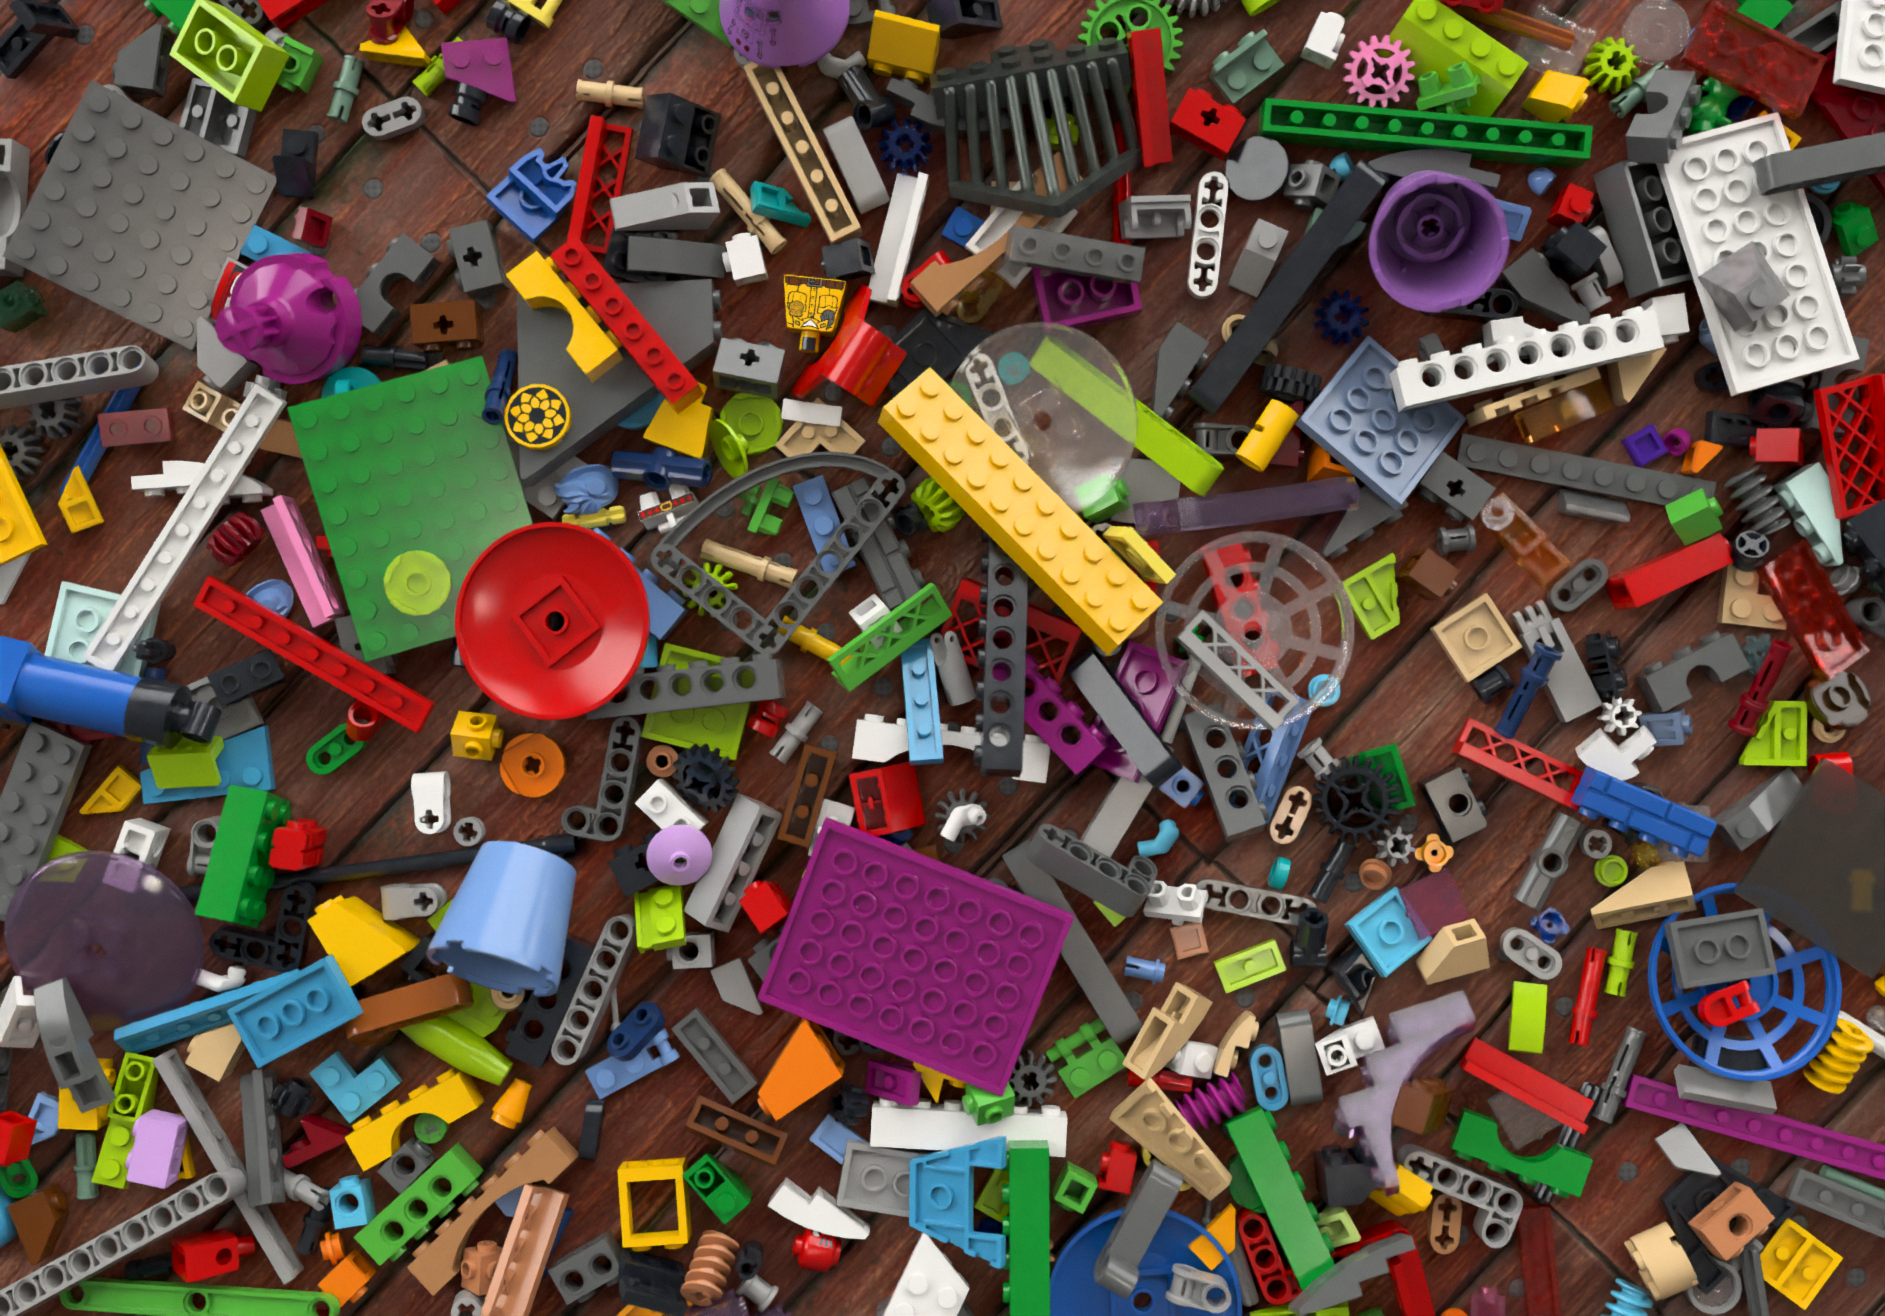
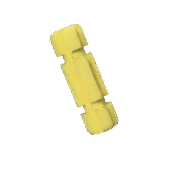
M619 505L610 507V510L601 508L594 514H564L562 516V523L587 528L609 526V523L614 525L626 522V512L624 507Z

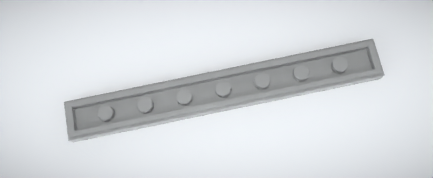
M173 1048L152 1060L217 1172L229 1168H238L244 1173L247 1181L244 1164L177 1050ZM246 1183L244 1192L236 1197L234 1201L282 1283L286 1284L302 1272L304 1266L268 1205L249 1207Z

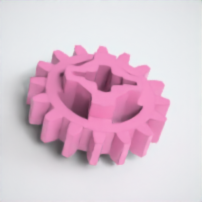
M1374 35L1370 36V45L1368 46L1363 41L1358 42L1360 49L1358 53L1352 50L1349 51L1348 54L1353 61L1352 63L1343 64V68L1350 70V75L1343 77V81H1351L1352 86L1347 90L1348 94L1355 93L1356 91L1359 93L1356 102L1361 103L1367 98L1368 107H1374L1376 100H1379L1381 107H1387L1388 98L1398 102L1400 101L1397 94L1400 90L1405 93L1409 91V88L1404 83L1406 80L1414 79L1415 76L1408 73V68L1413 67L1415 62L1406 61L1405 57L1411 51L1410 49L1399 50L1401 40H1397L1391 45L1389 44V35H1384L1381 43H1378V39ZM1385 49L1391 52L1392 55L1387 58H1381L1373 50ZM1362 59L1365 63L1363 75L1358 78L1357 68ZM1374 63L1377 66L1385 65L1386 70L1383 71V81L1380 77L1372 78L1371 74L1375 71ZM1400 65V76L1395 84L1392 79L1394 69ZM1370 85H1377L1384 93L1372 94L1367 92L1365 88Z

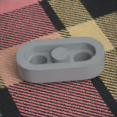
M1513 927L1507 929L1501 935L1499 945L1502 953L1534 976L1548 980L1556 977L1561 971L1562 959L1560 954L1528 931ZM1514 938H1519V947L1512 949L1511 941ZM1545 956L1547 959L1546 964L1543 967H1539L1538 959Z

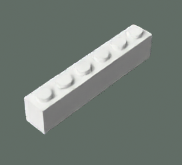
M880 1097L879 1100H873L870 1146L946 1150L998 1136H1006V1151H1008V1140H1048L1049 1156L1065 1157L1068 1118L1066 1111H1060L1059 1106L1042 1105L1041 1109H1028L1026 1104L1015 1103L1012 1116L1005 1117L993 1124L986 1123L977 1126L972 1115L966 1114L963 1103L960 1100H945L944 1104H933L930 1099L919 1098V1105L907 1106Z

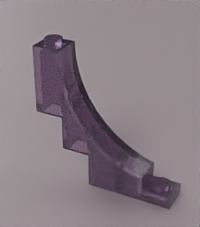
M1355 476L1334 477L1258 490L1133 504L1136 532L1141 537L1192 534L1221 528L1244 527L1274 521H1291L1359 509L1360 490Z

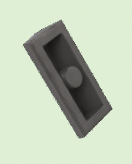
M1568 489L1560 490L1556 508L1558 513L1616 525L1630 521L1631 516L1622 500Z

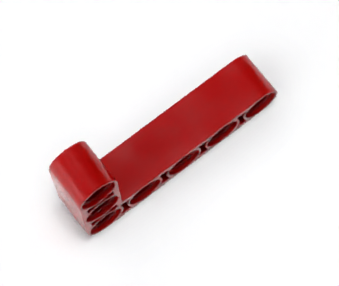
M1245 1207L1239 1209L1235 1215L1236 1227L1264 1297L1268 1302L1275 1305L1294 1300L1302 1290L1288 1260H1281L1263 1215ZM1249 1219L1259 1220L1257 1228L1251 1231L1245 1230L1244 1224ZM1387 1220L1358 1231L1361 1236L1359 1241L1334 1247L1335 1251L1331 1252L1330 1255L1331 1258L1340 1256L1343 1260L1359 1251L1364 1245L1373 1244L1392 1236L1394 1233L1407 1235L1410 1233L1399 1221ZM1267 1249L1271 1251L1270 1256L1266 1260L1259 1261L1255 1259L1256 1254L1260 1250ZM1271 1281H1282L1279 1289L1275 1291L1267 1289Z

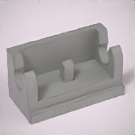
M1191 195L1130 196L1118 204L1122 240L1183 237L1184 229H1190L1192 224Z

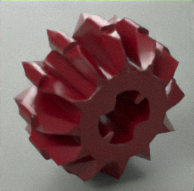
M243 512L236 513L214 531V534L208 540L207 549L218 562L229 567L235 566L257 548V545L262 541L265 531L253 517L251 518Z

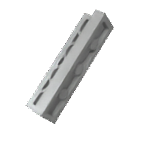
M1201 610L1175 637L1179 644L1269 730H1276L1284 722L1283 717L1299 702L1204 610ZM1202 620L1212 629V643H1203L1191 632ZM1217 634L1226 643H1217ZM1230 646L1236 652V666H1227L1218 658L1217 647ZM1241 657L1249 666H1241ZM1241 669H1254L1260 675V689H1251L1241 680ZM1265 680H1266L1273 688H1271V689H1265ZM1265 692H1278L1288 702L1276 713L1265 703Z

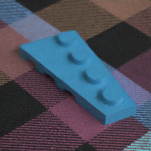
M269 725L223 741L225 747L215 760L221 777V782L218 786L159 789L156 786L151 768L140 772L143 804L227 795L230 784L262 791L276 789Z

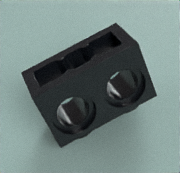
M267 649L207 675L208 681L223 710L285 683V677L271 649Z

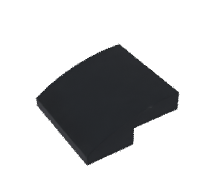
M622 1247L618 1270L621 1302L673 1316H684L688 1305L686 1299L680 1293L686 1276L682 1262Z

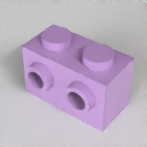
M152 1109L136 1120L132 1135L135 1137L134 1147L129 1152L125 1164L126 1169H129L126 1181L165 1189L178 1180L189 1129V1123L185 1116Z

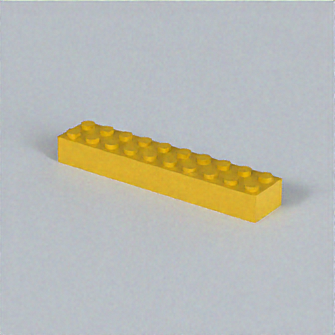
M931 367L883 407L878 423L1108 656L1163 603Z

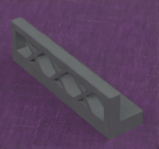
M254 1070L252 1074L240 1075L249 1207L286 1202L280 1115L275 1109L278 1100L272 1098L277 1088L276 1071Z

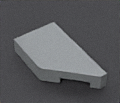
M741 957L710 970L723 1001L757 1015L764 1012L760 1001L757 1000V993Z
M1679 1123L1655 1139L1656 1144L1675 1169L1710 1175V1177L1714 1178L1721 1176L1719 1169L1684 1123Z

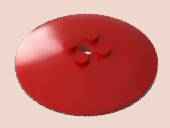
M543 522L527 525L503 535L487 547L475 560L458 594L455 610V634L458 649L467 671L479 688L493 701L525 717L543 720L569 719L590 713L602 707L617 696L631 681L643 660L650 634V607L648 596L638 571L624 552L613 542L590 529L562 522ZM556 612L561 613L565 620L564 626L559 631H554L549 625L550 617Z

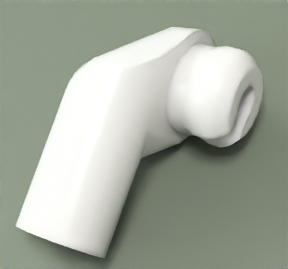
M977 804L956 807L950 814L940 834L951 841H955L962 827L983 824L986 820V812Z

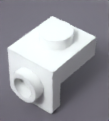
M1187 1040L1165 1067L1182 1075L1210 1079L1218 1047Z

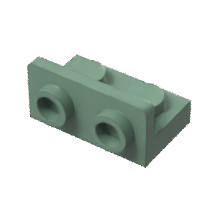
M1265 29L1257 34L1251 31L1238 42L1239 48L1231 54L1228 51H1224L1212 62L1213 67L1208 77L1231 106H1234L1285 66L1266 41L1268 33Z

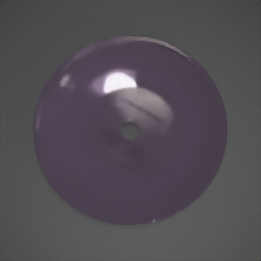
M82 851L55 858L35 870L20 885L7 910L4 934L6 949L11 965L16 975L21 976L24 987L34 996V989L36 987L66 977L91 1029L114 1031V1029L129 1025L132 1022H138L178 1009L194 990L202 972L205 952L204 937L197 915H195L191 903L183 892L164 874L152 866L126 855L106 851ZM92 943L102 945L106 950V955L95 953L91 946Z

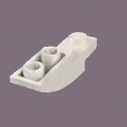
M162 461L163 474L132 476V490L144 492L145 497L165 496V491L177 490L178 495H185L205 463ZM242 474L223 505L230 504V499L242 498L243 503L262 502V496H273V489L252 477Z

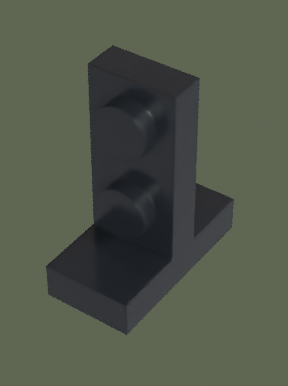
M13 0L9 7L18 19L0 38V70L6 78L17 79L55 36L73 39L80 29L59 4L37 0Z

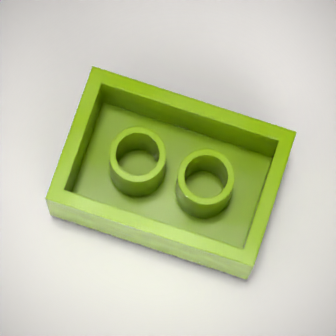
M209 0L195 1L169 54L233 103L260 112L290 56L288 52L228 8Z

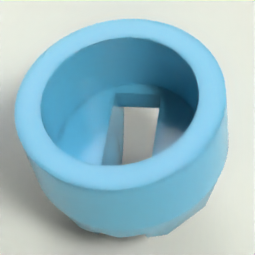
M1346 152L1333 158L1329 164L1331 170L1335 168L1336 172L1341 175L1340 181H1345L1355 168L1350 156Z

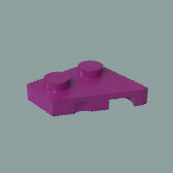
M507 38L441 43L446 79L456 83L472 85L510 104L516 103Z

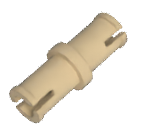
M582 79L577 81V101L605 103V107L611 108L614 104L642 109L643 87L615 85L614 81L609 80L607 83L583 81Z

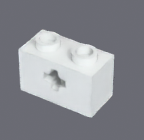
M664 778L658 779L635 803L662 830L674 825H687L701 831L709 823Z

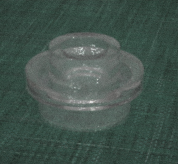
M1504 498L1489 499L1481 509V520L1490 529H1504L1514 519V508ZM1499 508L1504 514L1501 517H1495L1491 511Z

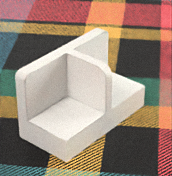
M13 976L0 1007V1047L33 1048L40 1034L34 995H23L21 976Z

